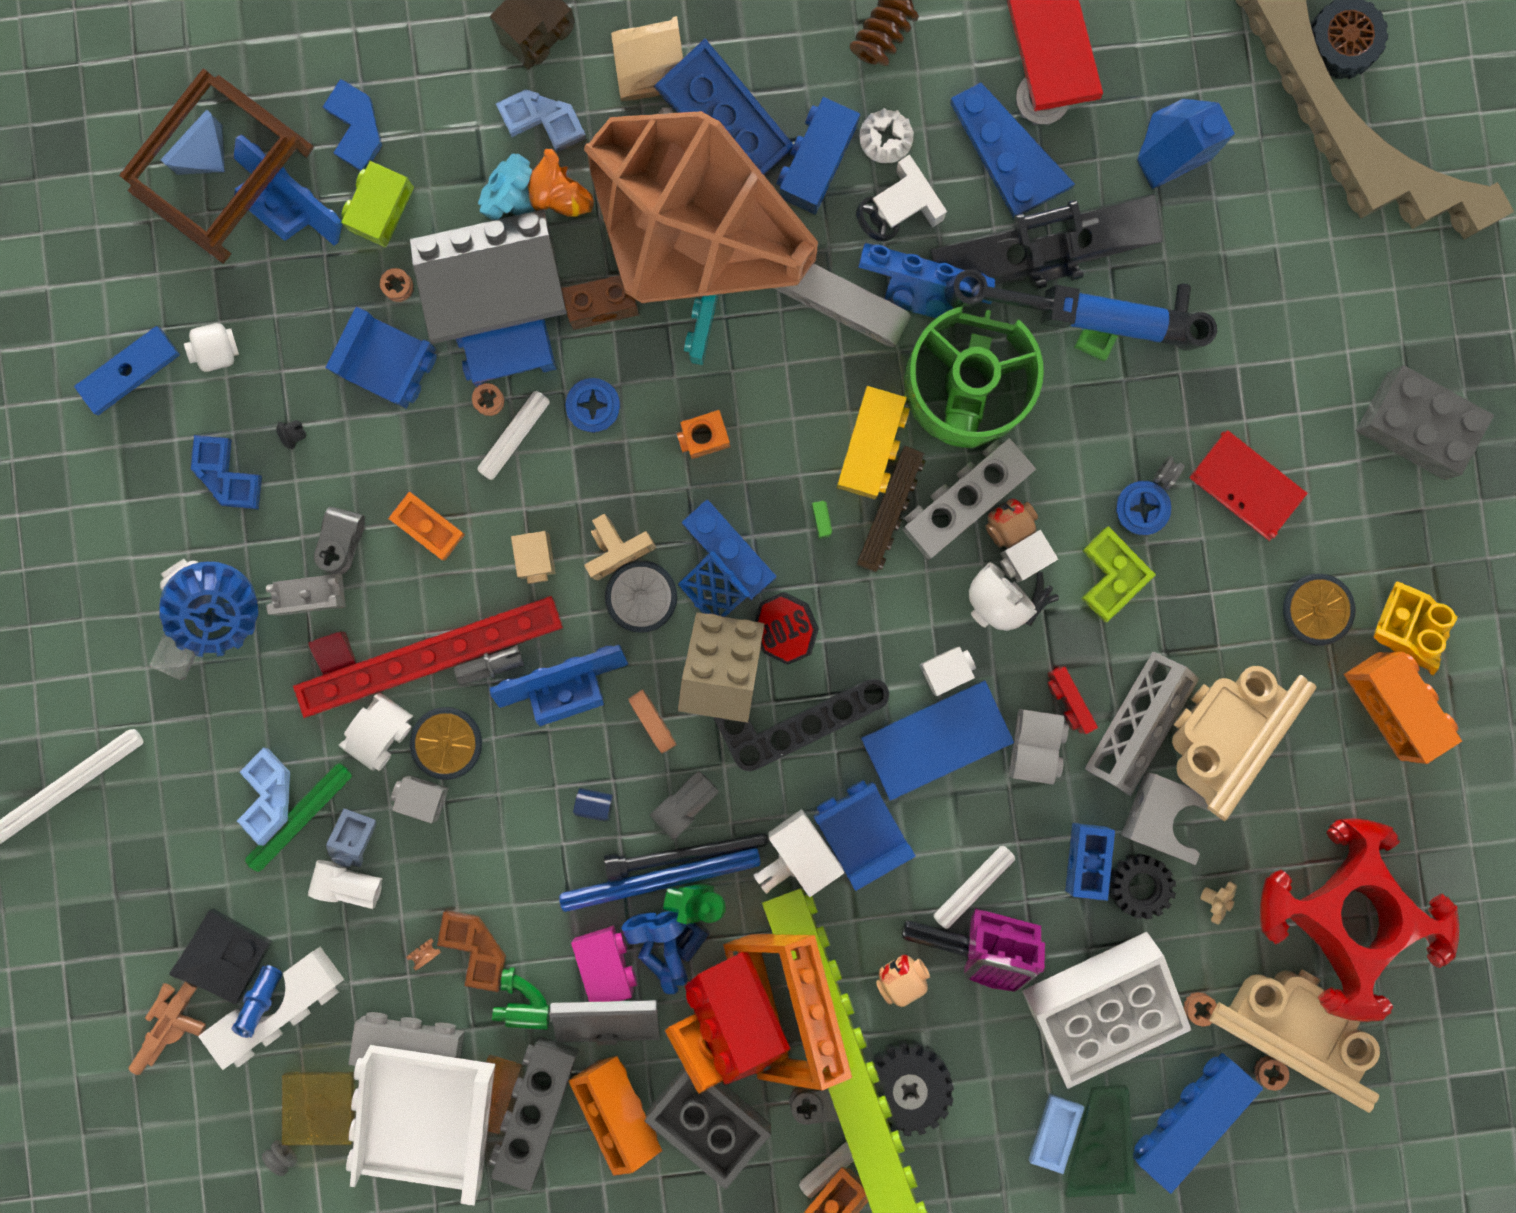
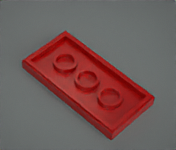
M1007 0L1034 111L1100 100L1103 90L1079 0Z

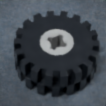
M906 1040L899 1041V1045L894 1047L892 1043L886 1045V1051L882 1054L878 1051L874 1055L875 1061L873 1063L880 1082L874 1085L878 1096L882 1097L885 1095L892 1117L887 1118L891 1132L901 1130L904 1136H911V1131H918V1134L922 1135L926 1133L925 1128L930 1125L934 1130L939 1126L937 1120L940 1117L945 1120L949 1114L947 1107L948 1105L952 1106L954 1099L952 1096V1091H954L953 1082L943 1059L935 1053L934 1049L928 1045L925 1048L921 1042L913 1041V1044H907Z

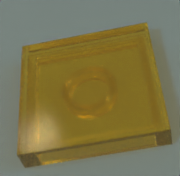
M285 1072L282 1075V1145H351L353 1141H349V1131L354 1119V1111L351 1110L354 1095V1072Z

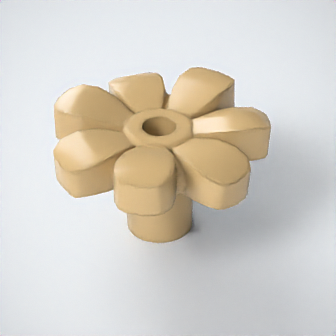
M1228 882L1225 889L1221 888L1218 892L1208 887L1203 890L1200 899L1212 905L1211 912L1213 916L1211 922L1219 925L1225 917L1226 910L1230 912L1235 902L1232 899L1236 893V884Z

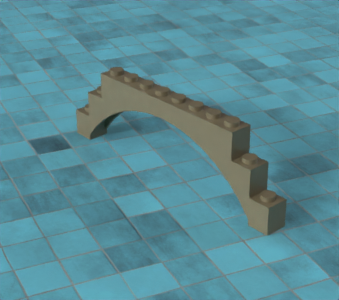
M1235 0L1239 6H1243L1247 13L1249 25L1253 33L1262 40L1267 59L1277 67L1282 76L1281 80L1285 91L1288 94H1292L1296 101L1300 118L1311 128L1316 147L1326 155L1331 164L1330 169L1334 179L1339 183L1341 182L1346 191L1347 202L1350 208L1357 212L1361 219L1396 200L1401 217L1410 224L1412 229L1448 211L1453 228L1465 240L1514 212L1498 182L1487 186L1462 181L1436 172L1410 159L1389 145L1365 124L1349 106L1325 67L1317 49L1309 22L1306 0Z

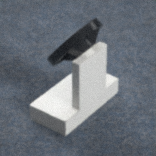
M910 155L898 162L896 173L901 181L876 197L865 198L857 207L856 216L860 227L868 236L877 241L886 242L891 240L898 233L900 223L919 210L922 211L932 228L944 221L947 210ZM863 211L870 215V220L878 228V233L867 224ZM887 224L893 228V232L890 235H885Z

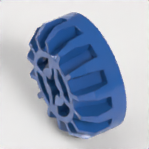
M219 562L191 564L176 572L163 588L160 597V619L163 631L167 637H171L175 641L176 647L182 651L187 648L194 651L195 656L203 657L204 653H216L217 657L223 656L225 651L232 647L240 648L244 643V639L248 635H252L255 630V622L258 617V603L255 590L250 581L240 571L229 565ZM208 608H214V609H215V610H212V611H211V614H210V615H205V614H204V613H206V612L208 611ZM184 619L193 620L195 625L203 631L202 637L193 634L187 628ZM222 626L231 627L227 633L220 637L208 638L209 632L217 631Z

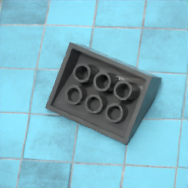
M544 209L410 239L413 267L431 344L567 314L553 237Z

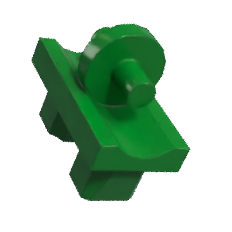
M699 884L687 887L680 886L679 889L668 888L663 909L678 913L677 922L683 924L699 921L714 923L724 916L726 904L719 894L713 892L715 886Z

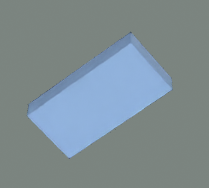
M1049 1094L1028 1159L1031 1164L1064 1174L1084 1107L1082 1104Z

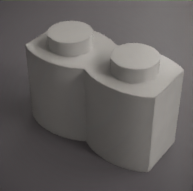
M1019 709L1009 766V776L1011 778L1054 785L1055 778L1061 777L1063 757H1059V749L1061 743H1066L1069 730L1068 723H1064V716Z

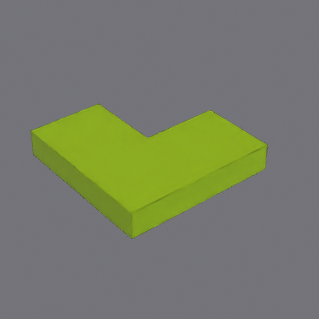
M1107 526L1082 550L1105 576L1081 599L1106 623L1156 574Z

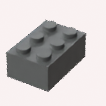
M1402 365L1387 372L1356 431L1443 480H1447L1463 474L1494 415Z
M684 1066L648 1108L645 1122L725 1190L771 1135V1123L722 1082L698 1094Z

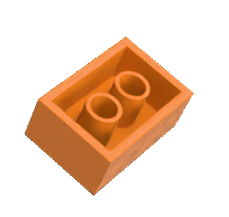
M1377 652L1346 672L1344 676L1400 761L1428 764L1462 742L1457 734L1458 726L1449 714L1442 711L1437 703L1439 697L1436 691L1429 684L1424 683L1418 674L1420 668L1417 662L1409 654H1405V652Z

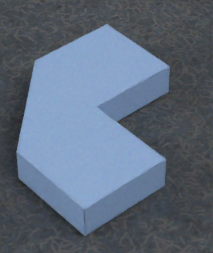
M527 89L496 103L511 137L542 123L556 153L587 139L571 104L540 96L539 93Z
M263 747L240 771L241 775L259 793L260 797L237 820L258 845L262 846L288 821L290 771L268 748Z

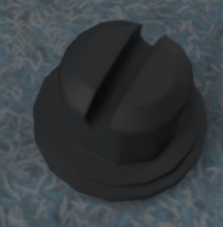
M294 420L286 425L283 422H278L276 431L286 448L295 449V443L305 439L307 435L306 431L302 429V423L298 420Z

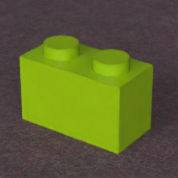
M369 161L367 168L362 169L357 177V189L352 200L349 199L343 207L341 214L343 220L341 223L350 232L386 248L414 186L407 177Z

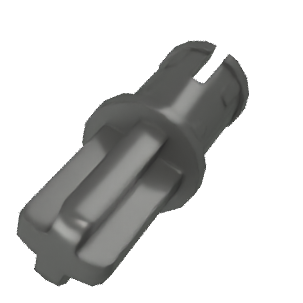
M516 645L513 648L492 655L484 653L483 658L456 666L454 673L459 685L463 686L490 676L492 679H495L496 674L525 665L521 658L522 655L519 647Z

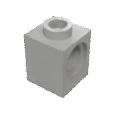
M411 775L403 777L402 782H396L392 791L391 800L395 801L392 811L425 822L434 823L439 820L449 788Z

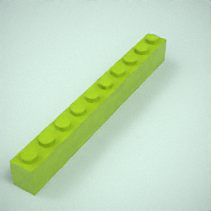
M800 888L763 902L762 905L773 934L815 935L852 1075L851 1079L828 1088L872 1213H928L924 1201L917 1203L912 1190L918 1187L911 1166L904 1167L899 1153L905 1152L898 1130L891 1132L887 1118L892 1117V1113L885 1095L879 1097L874 1084L880 1082L873 1061L866 1063L862 1049L866 1048L867 1044L861 1028L854 1029L849 1015L854 1014L855 1011L848 993L842 995L837 981L842 980V975L836 960L829 961L825 948L830 946V942L824 926L817 928L813 914L818 913V909L813 896L805 895L804 889ZM791 951L793 959H796V952Z

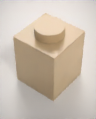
M541 531L511 536L518 578H527L528 584L546 582L548 581L547 575L556 574L550 534L548 532Z

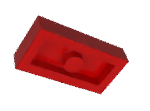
M1058 667L1048 672L1047 674L1051 680L1047 682L1048 688L1056 700L1061 699L1067 711L1063 714L1070 728L1073 731L1077 729L1081 734H1088L1097 729L1098 726L1066 667Z

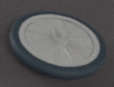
M642 560L632 561L618 568L610 577L605 590V603L612 619L622 628L638 633L650 632L663 626L672 616L677 604V589L670 574L658 564Z

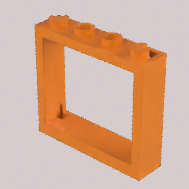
M750 934L723 944L727 959L734 956L733 951H737L738 954L741 952L749 953L778 1021L779 1017L762 952L780 954L807 1061L791 1059L787 1052L768 1065L771 1069L761 1070L756 1073L759 1080L821 1091L851 1079L852 1075L815 935ZM791 951L796 952V959H793Z

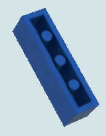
M1221 1053L1218 1057L1211 1058L1203 1068V1075L1196 1083L1192 1082L1184 1088L1180 1095L1181 1100L1173 1109L1169 1108L1161 1114L1157 1121L1158 1126L1150 1135L1146 1134L1139 1139L1134 1148L1135 1152L1131 1155L1138 1165L1170 1194L1263 1090L1258 1083L1224 1053Z

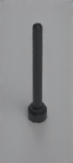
M759 833L626 858V855L619 856L618 853L604 855L608 882L620 881L623 879V876H628L630 871L764 847L768 844L769 838L766 834Z

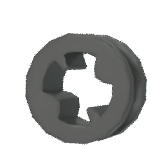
M1168 456L1153 478L1154 483H1163L1165 490H1169L1174 485L1185 466L1181 462L1179 464L1174 463L1172 456Z
M275 1140L271 1144V1150L267 1149L262 1154V1160L265 1165L279 1176H284L288 1172V1166L293 1167L297 1163L294 1151L280 1140Z

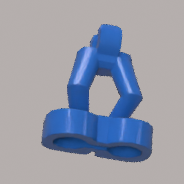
M672 911L662 912L658 915L656 913L635 915L629 918L621 927L627 943H644L638 958L656 975L657 979L661 980V987L665 994H676L678 992L677 986H683L688 981L686 969L676 946V937L683 932L686 925L677 922L678 913ZM654 942H664L665 963L660 961L651 952Z

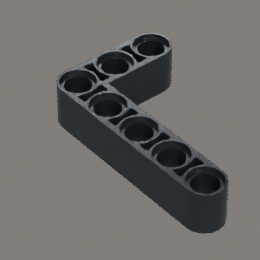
M868 679L759 733H756L750 719L748 723L744 722V728L740 733L732 734L725 728L726 719L713 718L738 767L744 771H754L881 709L887 704L890 693L884 682L877 679ZM872 684L879 686L882 691V697L876 704H869L864 699L865 688ZM843 699L850 703L852 709L847 718L838 719L833 714V705L838 700ZM808 715H816L820 719L821 727L815 734H807L802 730V721ZM784 730L790 735V743L785 749H776L772 746L770 740L775 731ZM748 745L756 747L760 753L758 761L751 765L745 764L740 759L741 749Z

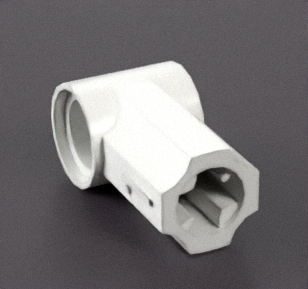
M317 860L308 896L327 902H338L340 900L373 909L381 893L382 878L347 870V867L340 866L332 861Z

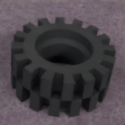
M1137 854V856L1128 855L1126 860H1119L1116 863L1118 865L1116 870L1113 868L1111 870V875L1113 876L1109 885L1111 887L1110 896L1115 900L1114 903L1117 907L1138 919H1141V917L1153 919L1152 915L1159 917L1164 914L1161 910L1164 908L1169 909L1172 905L1169 903L1170 898L1175 899L1176 895L1173 892L1176 882L1171 878L1173 875L1171 870L1166 868L1163 862L1144 854ZM1140 873L1149 874L1154 881V891L1146 899L1134 898L1129 889L1131 879Z

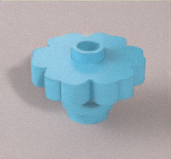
M511 154L506 162L502 161L491 173L488 184L481 191L478 205L481 206L480 213L490 220H498L503 213L511 212L514 215H521L535 211L530 204L528 183L532 173V169L529 168L530 161L520 154Z

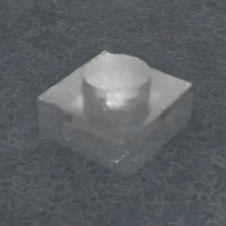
M163 635L149 666L179 680H185L196 656L194 651L187 648L183 651L176 647L175 641L171 637Z

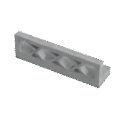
M1152 652L1087 763L1085 770L1131 796L1199 678L1186 666L1156 652ZM1158 664L1171 669L1164 681L1154 684L1152 675ZM1150 694L1152 703L1146 711L1137 713L1135 708L1137 700ZM1132 724L1134 733L1131 739L1119 743L1118 733L1123 726ZM1115 753L1117 762L1110 774L1098 769L1105 756Z

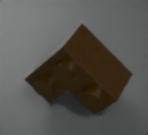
M505 0L489 16L500 43L528 70L535 63L537 65L542 63L548 57L550 48L558 40L562 41L569 36L575 23L572 9L563 0Z

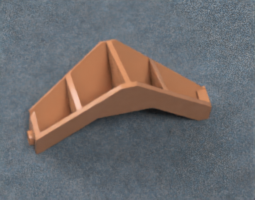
M704 112L610 117L595 134L591 142L586 143L584 151L588 155L590 175L623 288L626 294L639 302L648 303L795 286L800 283L816 261L818 241L721 122Z

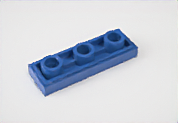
M155 326L76 384L74 388L91 411L96 415H100L179 357L180 353L163 330ZM132 367L131 374L126 376L127 369Z

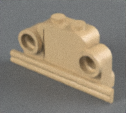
M1261 666L1247 668L1241 673L1236 682L1222 678L1217 680L1210 688L1203 684L1191 699L1196 705L1191 711L1186 708L1174 723L1178 730L1173 735L1172 743L1175 750L1182 755L1177 762L1179 778L1204 797L1208 805L1207 809L1225 822L1316 690V685L1309 682L1304 676L1299 675L1289 690L1286 691L1277 684L1274 675Z
M1302 969L1298 975L1288 970L1281 971L1274 979L1256 974L1248 977L1243 982L1231 1006L1227 1007L1218 1002L1209 1021L1366 1112L1370 1113L1373 1110L1374 1104L1379 1099V1094L1359 1082L1365 1071L1377 1063L1380 1056L1379 1044L1373 1036L1357 1029L1360 1021L1342 1019L1325 1012L1318 999V996L1325 991L1318 987L1320 979Z

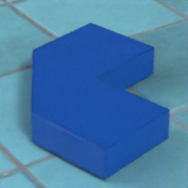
M340 79L323 105L326 112L350 126L333 153L339 159L361 171L367 168L369 161H373L381 149V137L377 128L371 98Z
M194 435L191 470L212 492L219 504L224 507L259 510L262 476L229 472L232 440L229 438Z

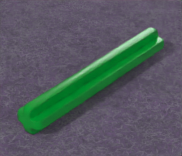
M340 763L336 764L288 813V821L264 846L257 845L245 858L246 864L256 872L262 871L351 779L352 774L349 769Z

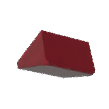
M336 632L308 642L323 675L356 664L346 632Z

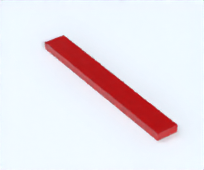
M549 596L293 685L303 718H307L483 657L484 653L489 655L558 631L564 627L554 598Z

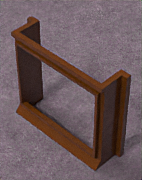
M203 68L119 176L131 185L127 190L129 193L224 264L232 253L221 244L293 152L296 150L307 158L314 149V146L219 74L215 78ZM212 86L220 94L278 136L279 139L210 228L205 231L140 182L138 178L209 87Z

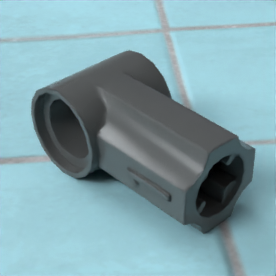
M700 770L684 783L683 787L674 795H669L649 815L672 840L677 838L695 820L694 816L719 793L715 785Z

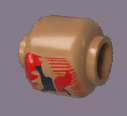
M1012 498L992 510L987 516L988 524L985 525L989 536L999 548L1002 546L1010 548L1037 531L1034 521L1038 519V515L1029 502L1022 504L1017 499Z

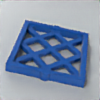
M714 551L709 553L678 583L680 588L693 601L695 607L699 608L704 614H713L706 606L710 605L713 606L714 614L718 616L719 608L727 609L720 615L726 617L750 595L748 590L735 577L733 571L729 570ZM708 562L709 570L701 569ZM714 564L720 569L722 573L714 571ZM696 574V582L689 581ZM701 574L710 576V585L702 584ZM715 578L724 580L725 589L716 587ZM730 582L739 592L730 590ZM689 586L697 588L698 596ZM703 589L711 591L712 600L704 598ZM717 593L725 594L726 604L718 602ZM731 596L738 597L739 599L732 604Z

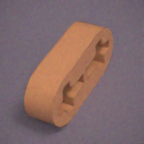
M643 689L628 698L635 713L662 754L677 745Z

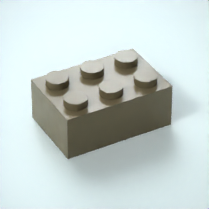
M696 612L682 676L678 711L748 723L764 623Z

